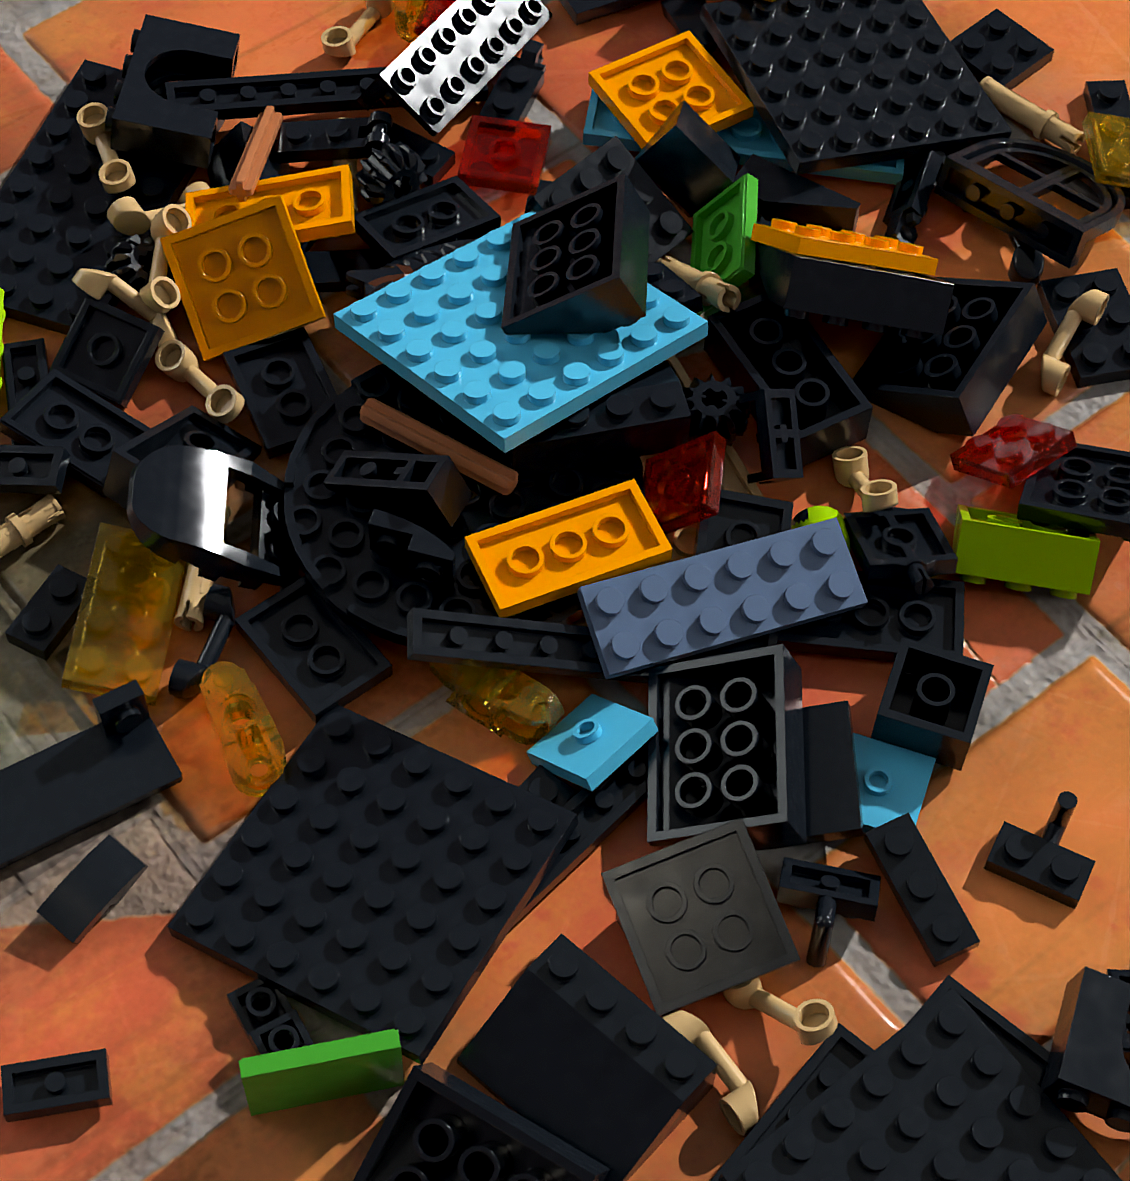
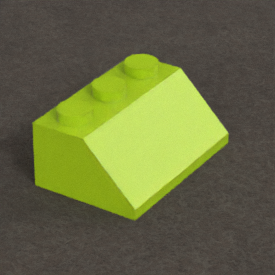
M958 504L952 549L958 558L956 573L960 574V580L974 584H986L987 578L1005 581L1004 586L1006 588L1025 592L1031 591L1032 586L1050 588L1049 593L1051 595L1066 599H1076L1078 593L1090 595L1100 547V540L1096 534H1083L1075 529L1054 525L1039 526L1030 521L1017 519L1016 513Z

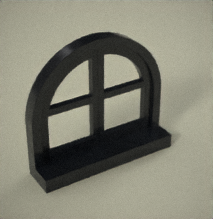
M1015 138L984 140L946 156L933 192L1067 268L1078 264L1086 242L1110 231L1118 224L1126 204L1125 195L1120 186L1107 173L1094 164L1070 152L1047 144ZM1018 159L1043 163L1060 170L1045 175ZM997 160L1034 182L1019 188L981 166ZM1076 179L1081 180L1097 194L1101 205L1065 186V184ZM1053 191L1092 213L1076 219L1038 197Z

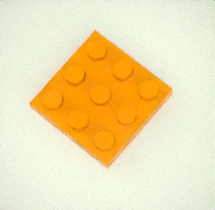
M690 31L590 71L588 74L589 86L641 149L644 148L682 101H685L716 133L753 117V103Z
M280 194L160 238L204 361H210L223 356L224 352L292 331L326 318L285 201Z

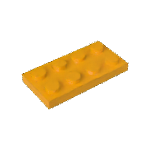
M349 164L261 179L258 181L254 194L248 196L246 202H238L237 196L230 195L228 191L229 185L185 193V210L191 217L192 227L280 194L285 201L299 243L355 233L353 184Z
M772 218L771 226L756 223L753 225L750 240L796 254L934 276L938 264L937 258L922 255L923 246L899 242V240L878 235L868 237L865 234L848 230H841L840 232L831 231L832 229L812 224L802 226L797 225L795 222Z
M635 479L464 537L465 549L498 616L503 618L572 595L581 586L640 571L671 560L673 550Z

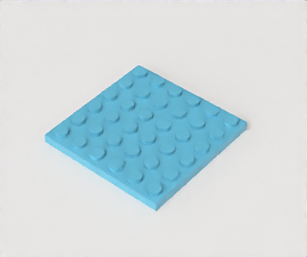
M533 211L521 215L519 218L496 230L490 231L471 243L457 248L446 256L423 266L421 269L388 284L386 287L334 313V323L337 330L504 453L708 336L707 320L647 283L646 316L630 326H621L607 333L506 335L501 329L512 227L514 223L536 214Z

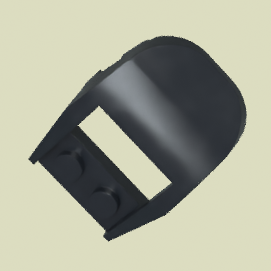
M172 445L160 448L150 453L134 466L129 480L127 516L136 537L154 554L174 564L181 559L199 568L198 576L214 582L219 577L239 581L238 587L252 590L258 589L263 583L280 586V590L301 578L298 575V562L290 545L285 524V484L282 480L253 461L214 450L186 445ZM228 476L244 483L245 490L253 494L250 553L223 543Z

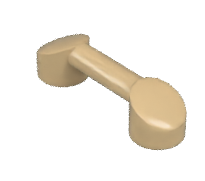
M365 0L366 11L350 29L345 26H334L323 32L321 41L324 52L336 57H349L356 54L355 46L378 20L384 19L391 14L396 0Z
M89 103L78 111L77 121L86 140L97 146L103 165L99 170V178L107 193L116 194L124 192L136 183L135 175L130 164L126 160L119 159L116 150L111 149V132L105 131V119L108 108L102 103Z
M201 181L190 184L182 192L180 197L181 204L178 205L185 209V193L211 188L207 183ZM126 196L117 199L111 204L107 211V218L120 233L129 236L140 235L149 230L154 216L163 208L144 212L133 197Z
M169 204L154 216L150 227L155 246L149 282L140 289L139 294L143 302L158 313L169 312L179 304L181 298L178 286L167 277L169 264L160 242V238L192 227L189 213L177 204Z
M81 268L71 279L79 288L97 300H101L108 290L147 319L149 323L164 330L165 332L158 347L166 341L178 340L167 315L155 312L149 308L141 299L139 292L117 275L101 270Z
M1098 289L1089 290L1069 306L1054 337L1042 355L1041 386L1044 392L1055 397L1060 393L1071 368V365L1060 361L1081 321L1093 326L1099 322L1107 306L1109 294Z
M169 340L158 348L155 355L157 367L173 380L191 384L206 398V410L217 421L225 424L239 415L244 406V397L230 385L218 386L199 369L196 355L181 341Z
M846 446L832 453L835 478L843 486L853 488L860 496L863 512L881 511L898 504L897 484L886 479L868 480V455L865 448Z
M760 977L722 992L726 1000L736 1008L745 1010L756 1008L798 1032L801 1043L806 1046L816 1045L825 1041L837 1028L838 1022L834 1008L826 1000L810 999L801 1003L796 1008L763 990Z
M674 1010L663 1015L662 1018L717 1064L716 1073L731 1092L719 1101L722 1113L738 1134L744 1136L750 1132L758 1123L757 1099L750 1080H747L702 1020L682 1010Z

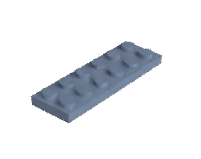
M837 517L581 586L576 592L606 680L862 608L868 603Z

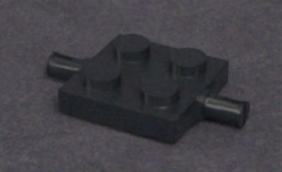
M891 507L876 512L843 514L851 548L868 580L886 581L893 578L906 577L910 579L916 593L921 594V591H923V594H926L933 588V581L930 577L956 573L958 558L929 508L905 509Z

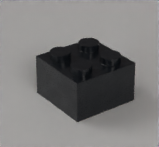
M902 637L876 716L871 738L936 758L935 763L961 771L972 741L994 665Z

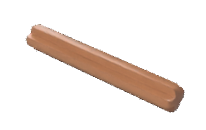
M266 106L265 111L259 113L230 182L229 194L237 196L238 202H246L248 196L254 194L280 129L283 115L280 112H275L274 106Z
M369 398L360 409V420L363 423L423 454L449 456L460 473L503 495H510L518 483L519 474L517 471L374 398Z

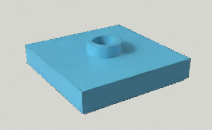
M591 694L526 753L533 765L537 767L542 765L551 773L593 791L659 730L652 717Z
M853 732L864 832L870 831L908 812L916 825L936 758Z

